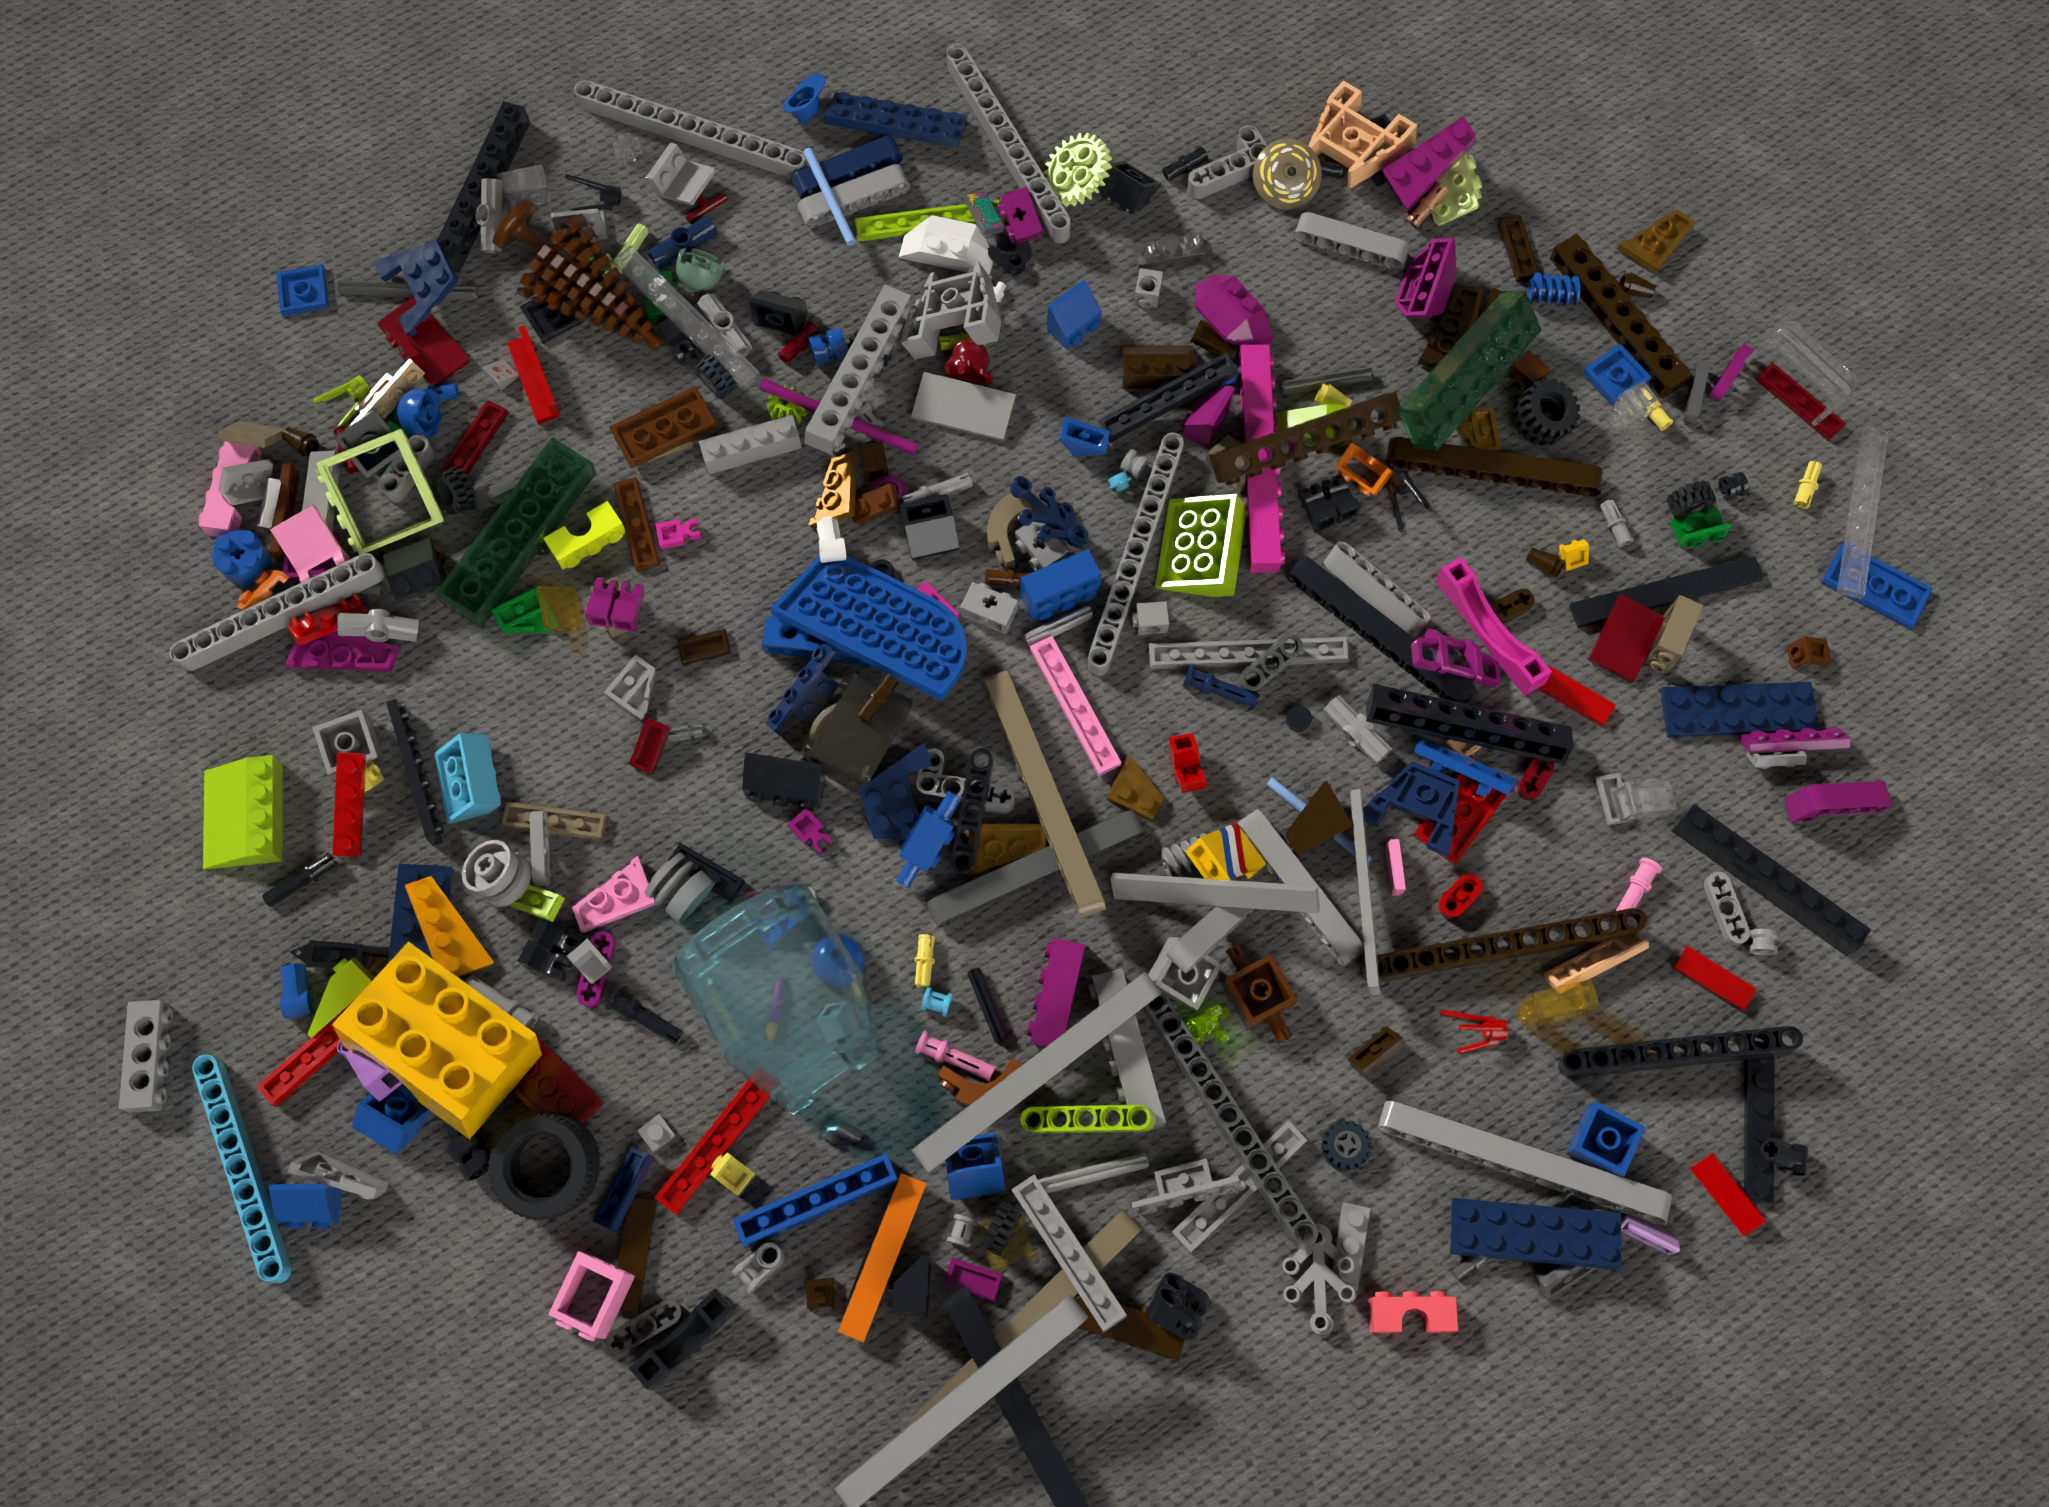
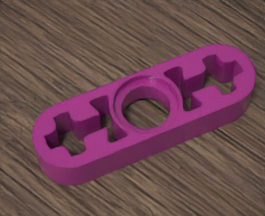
M1745 343L1741 344L1708 396L1717 402L1722 399L1753 352V348Z
M597 932L592 936L590 942L600 952V947L596 944L597 942H602L603 938H606L609 946L603 948L602 955L607 957L606 960L611 965L616 942L608 932ZM609 971L596 981L600 982L599 985L593 984L592 991L596 996L591 997L589 1001L583 996V993L589 992L591 984L586 982V977L581 974L576 996L583 1006L592 1008L601 1002Z

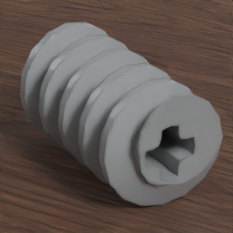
M1196 837L1190 839V844L1186 840L1182 841L1181 848L1177 844H1173L1171 851L1166 847L1162 849V864L1167 876L1172 877V872H1175L1181 877L1182 868L1191 873V865L1194 863L1185 851L1198 840Z

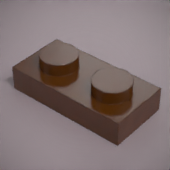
M889 483L855 497L854 522L861 524L900 508L896 486Z

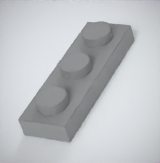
M1343 1202L1335 1247L1344 1256L1354 1260L1355 1269L1350 1274H1344L1338 1269L1337 1262L1333 1260L1332 1271L1346 1285H1350L1358 1291L1370 1208ZM1344 1260L1341 1265L1342 1269L1349 1270L1351 1262Z

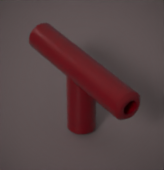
M722 192L708 202L700 194L696 200L700 207L686 215L687 221L692 223L728 200L726 194Z

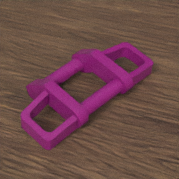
M1428 629L1425 633V638H1418L1411 644L1413 665L1416 668L1431 670L1441 674L1445 672L1455 674L1490 688H1494L1501 683L1499 663L1495 658L1481 652V648L1472 640H1459L1442 635L1437 630ZM1447 646L1458 649L1466 657L1467 667L1449 663ZM1422 647L1432 648L1433 661L1423 658ZM1483 664L1489 667L1490 677L1484 675Z

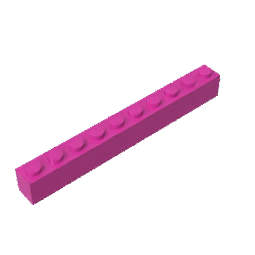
M1269 345L1240 346L1238 359L1243 443L1276 432L1278 429V420L1273 418V411H1276V396H1272V390L1275 389V375H1271V368H1274V354H1270ZM1261 448L1258 452V458L1264 462L1267 453ZM1270 466L1262 469L1263 474L1251 478H1249L1248 474L1246 475L1245 500L1247 506L1249 573H1278L1281 564L1285 563V550L1280 548V542L1284 540V529L1279 527V520H1282L1283 515L1282 505H1278V497H1281V483H1277L1280 468L1272 470Z

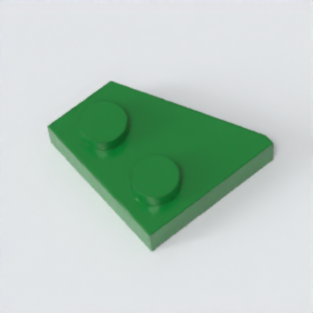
M537 587L492 609L503 633H548L559 631Z

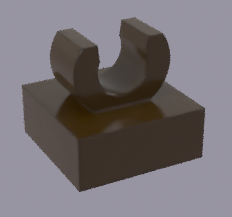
M834 1278L806 1280L807 1309L836 1307Z

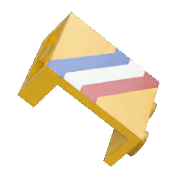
M1237 822L1200 837L1185 851L1204 879L1235 880L1244 875L1250 879L1266 865V862Z

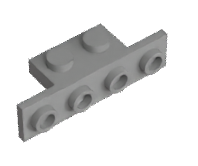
M1206 1158L1155 1171L1159 1196L1132 1202V1207L1136 1212L1141 1211L1143 1215L1156 1212L1157 1207L1167 1205L1168 1208L1181 1206L1184 1204L1183 1200L1194 1198V1201H1201L1210 1198V1194L1220 1191L1221 1194L1235 1192L1237 1190L1236 1187L1242 1186V1182L1238 1175L1213 1182L1209 1162Z

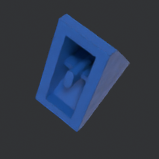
M1065 416L1059 440L1074 456L1101 455L1106 453L1110 431Z

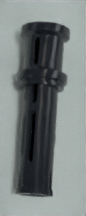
M616 988L611 993L605 1004L607 1010L613 1009L623 1015L624 1020L630 1022L634 1020L674 1045L681 1037L680 1034H683V1029L674 1026L642 1007L640 1000H633L622 994L621 989Z

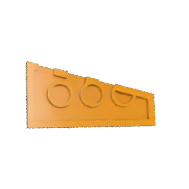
M432 876L405 885L433 960L458 978L494 965L491 957Z

